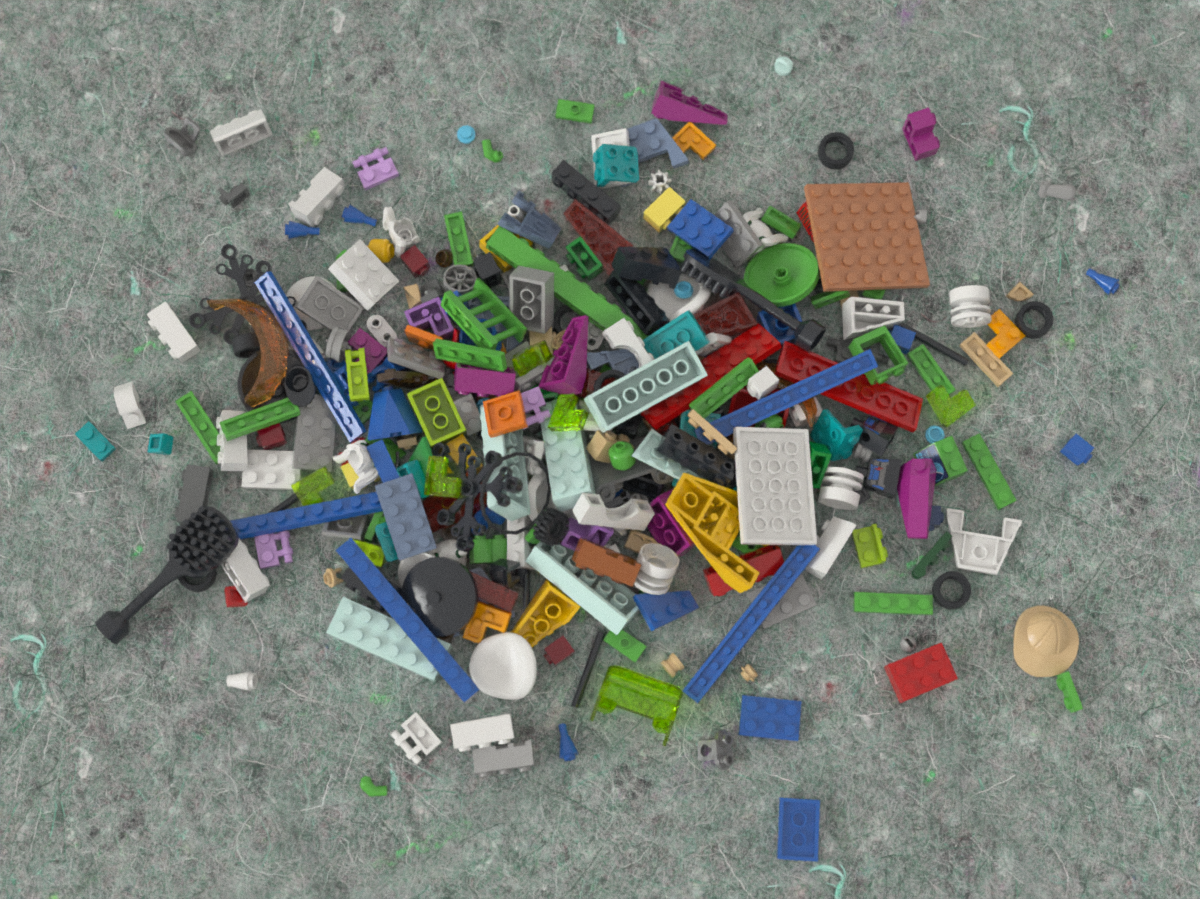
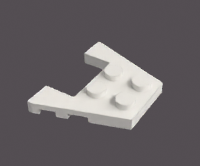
M947 508L945 513L949 533L952 535L951 543L957 569L996 575L1022 524V520L1004 518L1001 537L962 531L964 511Z

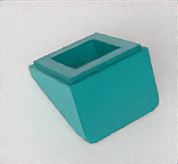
M165 433L150 434L147 453L171 455L174 437Z

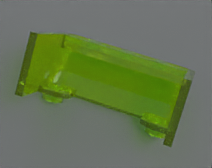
M612 665L607 669L590 720L594 721L597 711L608 714L614 712L615 707L652 719V727L658 733L665 734L662 745L666 747L683 691L675 685Z

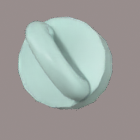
M788 57L777 58L774 65L775 72L781 76L789 75L793 68L791 59Z

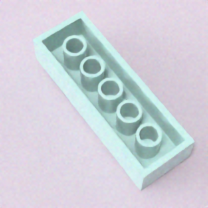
M688 341L584 398V401L601 432L604 433L708 376Z
M575 395L545 402L546 406L539 408L541 412L549 410L551 417L544 419V422L541 423L552 499L557 509L561 512L573 509L582 493L595 494L589 453L586 450L585 430H576L575 428L576 420L583 419Z
M481 405L480 420L482 423L481 435L483 438L484 461L485 455L491 450L499 452L502 457L514 452L525 453L522 438L523 429L490 438L484 406ZM514 456L504 460L500 466L493 470L487 483H491L503 466L511 468L513 470L512 476L521 479L523 488L520 492L514 494L506 490L501 491L511 499L507 507L498 505L494 495L491 492H487L488 508L509 521H514L531 514L525 456Z
M540 541L533 548L526 562L610 631L618 635L639 611L632 598L636 594L625 585L612 581L606 575L601 577L594 574L592 569L587 568L583 570L576 567V563L572 560L574 551L560 545V541H558L557 545L554 544V546Z
M345 597L342 598L326 633L329 636L433 682L437 681L440 673L393 618ZM436 638L447 652L450 653L452 645Z

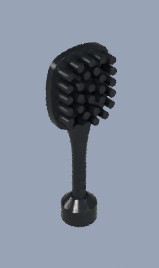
M694 249L686 250L683 255L685 260L681 266L682 272L686 273L689 269V277H695L698 283L702 282L705 288H711L714 294L719 292V296L722 298L726 297L729 299L733 297L735 292L740 293L769 315H773L775 319L780 320L785 326H789L794 331L796 345L806 352L810 353L825 334V326L814 319L802 322L796 318L794 319L793 316L785 313L783 309L778 308L777 305L749 287L742 277L713 258L708 259Z
M200 506L198 512L191 513L190 518L185 519L182 526L176 527V533L169 535L171 541L167 544L169 561L154 581L121 612L106 611L95 621L96 627L109 641L116 645L129 634V620L167 585L182 576L201 578L218 568L232 554L238 545L239 536L234 525L222 512L213 507Z

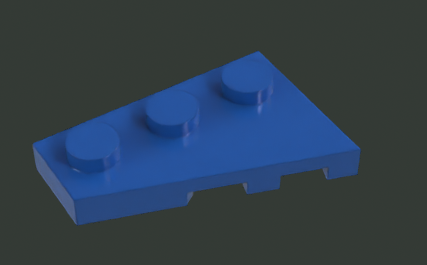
M690 591L666 592L661 595L636 594L632 597L651 632L699 608Z

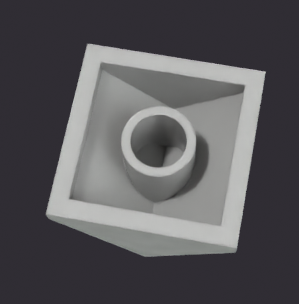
M368 514L326 522L322 529V536L325 540L346 542L349 538L364 541Z

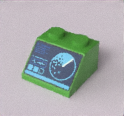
M953 436L934 442L913 453L915 459H932L937 469L935 486L963 476L968 471Z

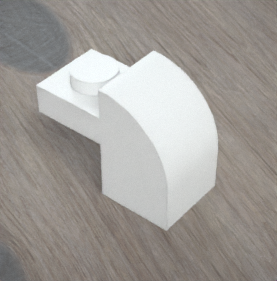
M133 381L114 387L115 402L127 429L145 424L146 419L140 407L139 395Z
M813 397L803 403L800 402L794 405L793 408L789 409V414L795 426L801 427L817 421L823 409L818 399Z

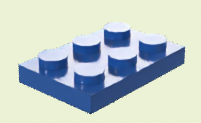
M692 199L689 200L667 226L670 232L708 259L713 257L734 232L732 227Z
M742 695L739 735L799 741L802 701Z
M779 798L777 859L818 862L820 800Z

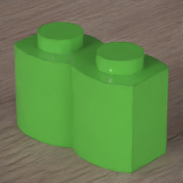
M486 535L474 536V548L469 551L470 564L493 563L500 558L507 559V538H504V535H493V539H486Z

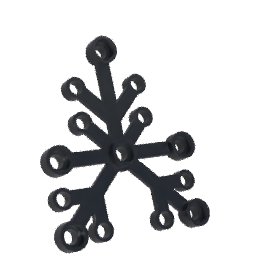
M231 244L224 245L221 249V254L225 259L229 260L232 270L227 265L221 263L216 266V272L236 280L241 293L239 302L221 307L213 303L211 299L203 298L200 301V306L203 309H210L212 312L203 315L201 313H193L189 317L190 325L194 328H201L205 325V322L215 319L209 326V331L212 334H219L222 330L221 324L225 316L240 310L232 329L225 331L223 335L224 341L232 344L229 336L232 333L236 337L240 335L239 331L247 314L252 323V331L257 332L255 331V325L259 324L261 329L258 332H263L264 326L259 322L256 311H258L264 317L269 331V339L273 342L279 341L281 334L276 330L273 319H277L269 306L265 307L259 304L265 301L262 294L256 296L259 289L254 283L266 272L272 271L271 264L264 260L256 264L257 275L248 292L243 277L248 267L253 264V257L247 254L243 255L239 267L236 259L238 254L237 248ZM228 249L233 250V254L231 256L227 254ZM246 257L250 258L249 264H246L244 262V259ZM263 265L268 267L266 272L261 270ZM221 266L225 267V271L223 273L219 271V268ZM288 296V299L292 298L294 300V304L292 306L295 307L297 304L296 298L293 296ZM247 299H250L252 302L250 306L245 304ZM205 300L209 301L208 307H204L203 302ZM197 317L201 318L200 324H196L195 319ZM301 320V322L303 323L304 327H305L306 330H307V324H306V322L303 321V320ZM214 325L218 326L217 332H213L212 330ZM274 332L278 334V338L276 340L272 339V334Z
M438 442L433 447V456L443 459L453 473L445 474L438 472L435 475V482L445 485L449 481H460L462 485H447L445 487L444 494L453 498L456 494L461 495L449 510L442 509L439 511L437 521L445 526L453 524L455 514L466 502L465 515L457 525L452 527L451 534L454 537H458L456 541L457 549L469 552L474 548L471 529H473V533L477 536H484L486 533V526L479 524L473 516L474 498L481 492V482L485 479L490 468L502 456L496 451L491 450L485 455L486 465L477 476L476 469L480 467L481 459L476 456H470L468 459L469 469L467 478L465 475L467 456L471 453V446L465 443L459 445V462L457 464L450 455L448 445ZM503 466L491 483H486L485 492H491L497 499V504L503 507L509 506L511 499L501 491L506 490L515 494L523 488L521 479L512 476L513 470L506 466Z

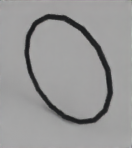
M514 452L502 457L490 468L482 483L480 494L482 515L489 526L501 534L517 535L529 530L535 524L532 521L528 526L517 531H506L493 525L486 514L483 500L486 483L493 470L504 460L514 456H529L537 461L546 473L548 484L546 502L542 510H545L549 505L551 487L548 470L542 460L531 453Z

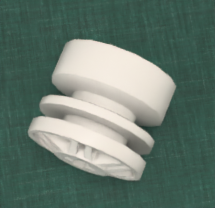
M968 285L954 288L949 292L950 306L954 307L950 312L952 316L951 324L953 326L973 328L987 325L992 321L990 315L991 308L986 306L990 303L988 287Z
M827 467L822 482L828 486L820 488L818 502L842 510L858 509L860 495L854 491L862 489L860 483H863L864 475L848 468Z
M649 543L642 546L637 557V562L641 564V568L634 585L641 591L652 595L665 594L669 591L673 576L678 568L680 561L678 555L672 549L661 544Z

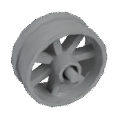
M458 264L447 268L443 277L442 287L444 292L449 290L454 292L457 290L461 295L471 292L477 279L476 273L466 265Z
M338 326L333 328L329 339H325L327 343L326 359H333L339 363L343 361L345 350L351 349L348 343L351 338L350 330L342 329Z

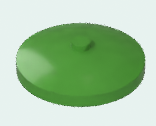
M793 243L776 244L762 250L751 259L745 269L744 281L749 287L777 305V307H784L801 301L812 292L819 280V265L815 255L804 246Z

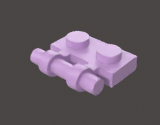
M386 147L380 150L377 148L373 150V153L366 156L361 155L358 157L359 159L352 161L355 168L363 167V170L357 172L365 191L399 176L392 159L384 160L382 157L389 154ZM373 160H378L379 163L370 167L367 164Z
M539 386L522 393L525 414L531 411L535 413V415L526 418L528 426L536 422L542 423L544 419L551 417L549 410L541 412L539 409L546 406Z
M289 531L254 537L260 569L280 566L279 558L284 557L285 563L293 562V549L290 548ZM281 540L282 550L278 551L276 541Z

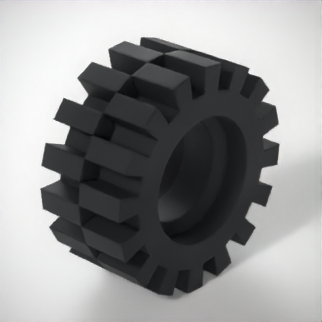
M548 507L546 510L543 509L541 511L542 515L538 514L537 517L539 519L534 521L536 526H533V530H535L533 535H535L537 540L554 546V544H558V541L561 542L563 540L562 536H566L564 532L569 528L566 526L569 524L565 513Z

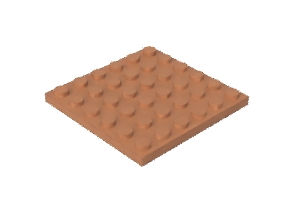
M909 182L805 185V197L823 292L927 288L930 286L917 220L914 218L916 214L914 213L915 209Z

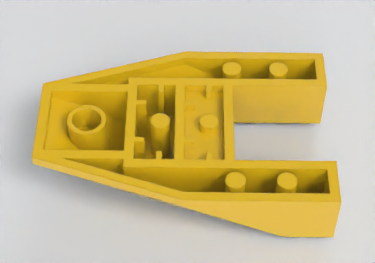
M683 473L665 505L725 583L739 593L751 589L760 572L729 550L740 530L737 491Z

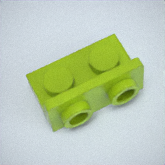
M872 524L869 527L853 530L851 534L860 568L883 564L886 558H888L886 547H883L881 539H883L881 528H877V524Z
M353 539L374 565L382 567L387 562L381 546Z

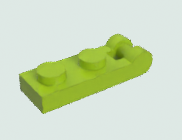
M358 348L357 351L345 350L350 401L370 400L365 348ZM359 358L360 361L352 362V359Z

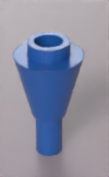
M352 205L345 207L342 218H345L344 222L365 223L374 227L377 219L366 216Z
M290 220L289 224H285V235H288V239L306 236L307 234L319 235V227H307Z
M1091 268L1086 272V275L1096 280L1095 282L1107 295L1115 294L1120 287V284H1118L1119 279L1099 274Z
M566 724L558 725L561 736L559 758L564 759V761L576 759L575 756L579 753L571 737L568 735Z

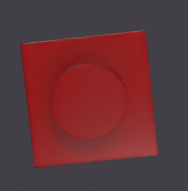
M235 586L225 587L227 608L247 606L248 602L245 603Z

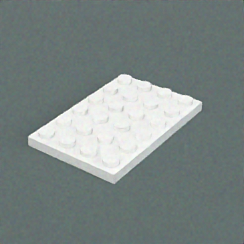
M733 428L734 446L737 448L735 451L741 544L816 545L817 535L808 429Z

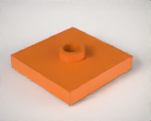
M411 325L406 326L405 333L408 341L420 347L434 351L433 342L436 338L443 340L442 337Z
M520 390L483 401L490 438L528 427Z

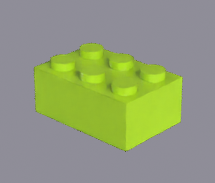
M443 378L407 393L431 449L438 442L444 444L461 434H466V428Z

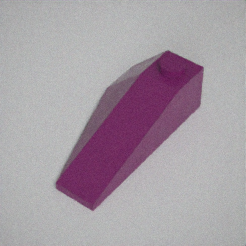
M662 80L660 81L651 114L656 118L670 121L727 124L728 114L710 104L702 105L697 100V97L693 95L688 97L682 94L683 90Z
M587 315L572 318L562 336L563 343L558 350L555 349L553 353L555 358L551 365H547L543 371L539 384L540 389L566 396L582 392L587 367Z
M911 459L900 466L897 493L908 539H928L937 471L932 459Z

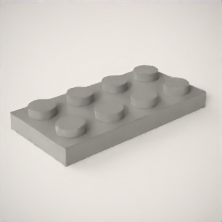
M315 394L310 404L302 407L298 406L300 415L297 416L292 468L331 473L336 419L322 395Z

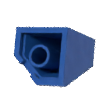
M393 386L381 388L382 392L374 393L368 441L423 432L402 389L393 390Z

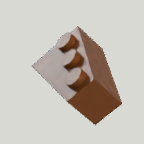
M581 537L572 556L576 567L583 570L587 568L592 569L596 575L601 577L606 575L616 583H625L632 587L641 568V564L634 558Z

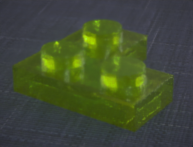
M939 385L926 395L927 400L944 427H948L976 406L968 390L965 389L951 398L945 387Z
M562 394L558 396L548 424V429L551 432L583 430L588 413L585 409L575 410L579 399L575 394Z
M428 457L424 495L450 498L460 497L462 479L446 477L449 458Z
M323 466L296 481L291 487L302 505L307 506L325 502L320 491L331 486L335 481L326 466Z

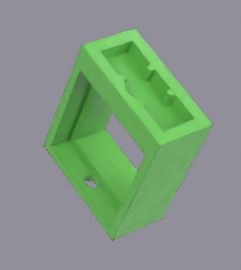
M885 325L853 339L848 347L852 355L856 356L863 353L864 348L880 342L894 364V367L877 374L875 369L864 373L871 385L876 383L882 384L893 375L895 377L900 376L905 372L904 369L908 365V361Z

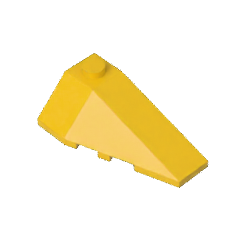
M546 579L511 633L521 635L528 641L531 647H534L541 639L554 633V630L560 626L567 624L581 606Z

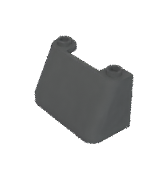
M647 435L630 439L629 442L635 447L634 452ZM589 453L595 494L600 495L603 503L609 502L615 497L614 484L651 473L653 480L658 484L674 481L672 476L636 459L635 464L630 469L621 471L615 469L611 462L596 461Z

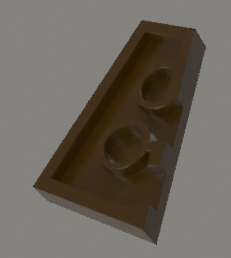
M396 369L384 370L385 373L377 374L379 383L410 390L423 387L438 380V378L424 373L396 371Z

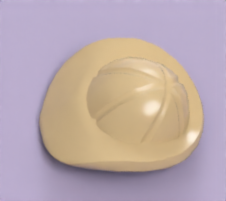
M1039 605L1026 609L1019 616L1014 631L1013 653L1016 663L1023 671L1035 677H1052L1065 672L1074 662L1079 649V635L1076 627L1065 614L1055 608Z

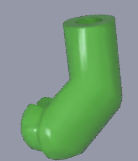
M490 139L483 140L482 146L485 158L494 163L500 162L503 158V153L492 149Z
M369 776L361 778L360 787L369 796L388 795L387 786H375Z

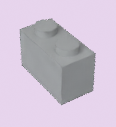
M457 393L451 396L466 428L467 435L469 436L482 430L480 413L471 393L469 395Z

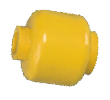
M372 239L367 245L382 263H388L394 257L395 248L388 239Z

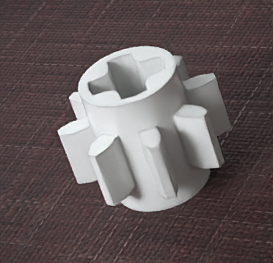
M658 170L656 174L651 173L652 180L648 181V185L653 186L652 192L657 191L661 195L662 191L669 188L667 184H671L672 180L667 179L668 172L664 174Z

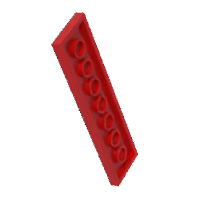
M759 323L733 339L731 343L722 346L700 361L708 376L642 411L640 414L657 430L688 410L691 402L747 357L751 358L756 365L781 349V343Z
M785 341L782 344L774 375L797 383L839 363L813 352L808 353L799 346ZM861 374L820 393L912 433L917 430L923 399L887 383L871 385L865 374Z

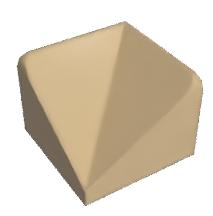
M417 284L403 287L409 309L422 304Z

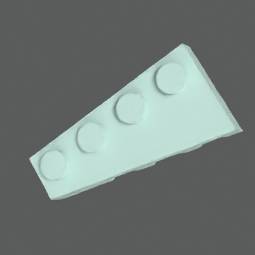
M651 429L632 455V457L678 480L683 473L707 480L656 451L662 436L654 429Z

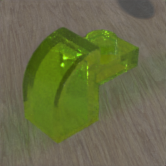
M544 340L514 354L512 358L513 367L519 376H523L533 368L547 363L553 356Z

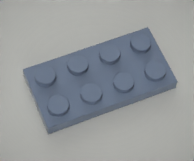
M411 473L375 485L399 561L437 549L413 474Z

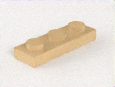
M975 332L959 345L997 387L1013 375L1012 371L986 346Z
M694 409L687 415L690 418L688 422L696 429L699 426L704 431L703 435L709 441L714 439L719 444L717 448L725 455L727 453L731 455L737 450L729 440Z

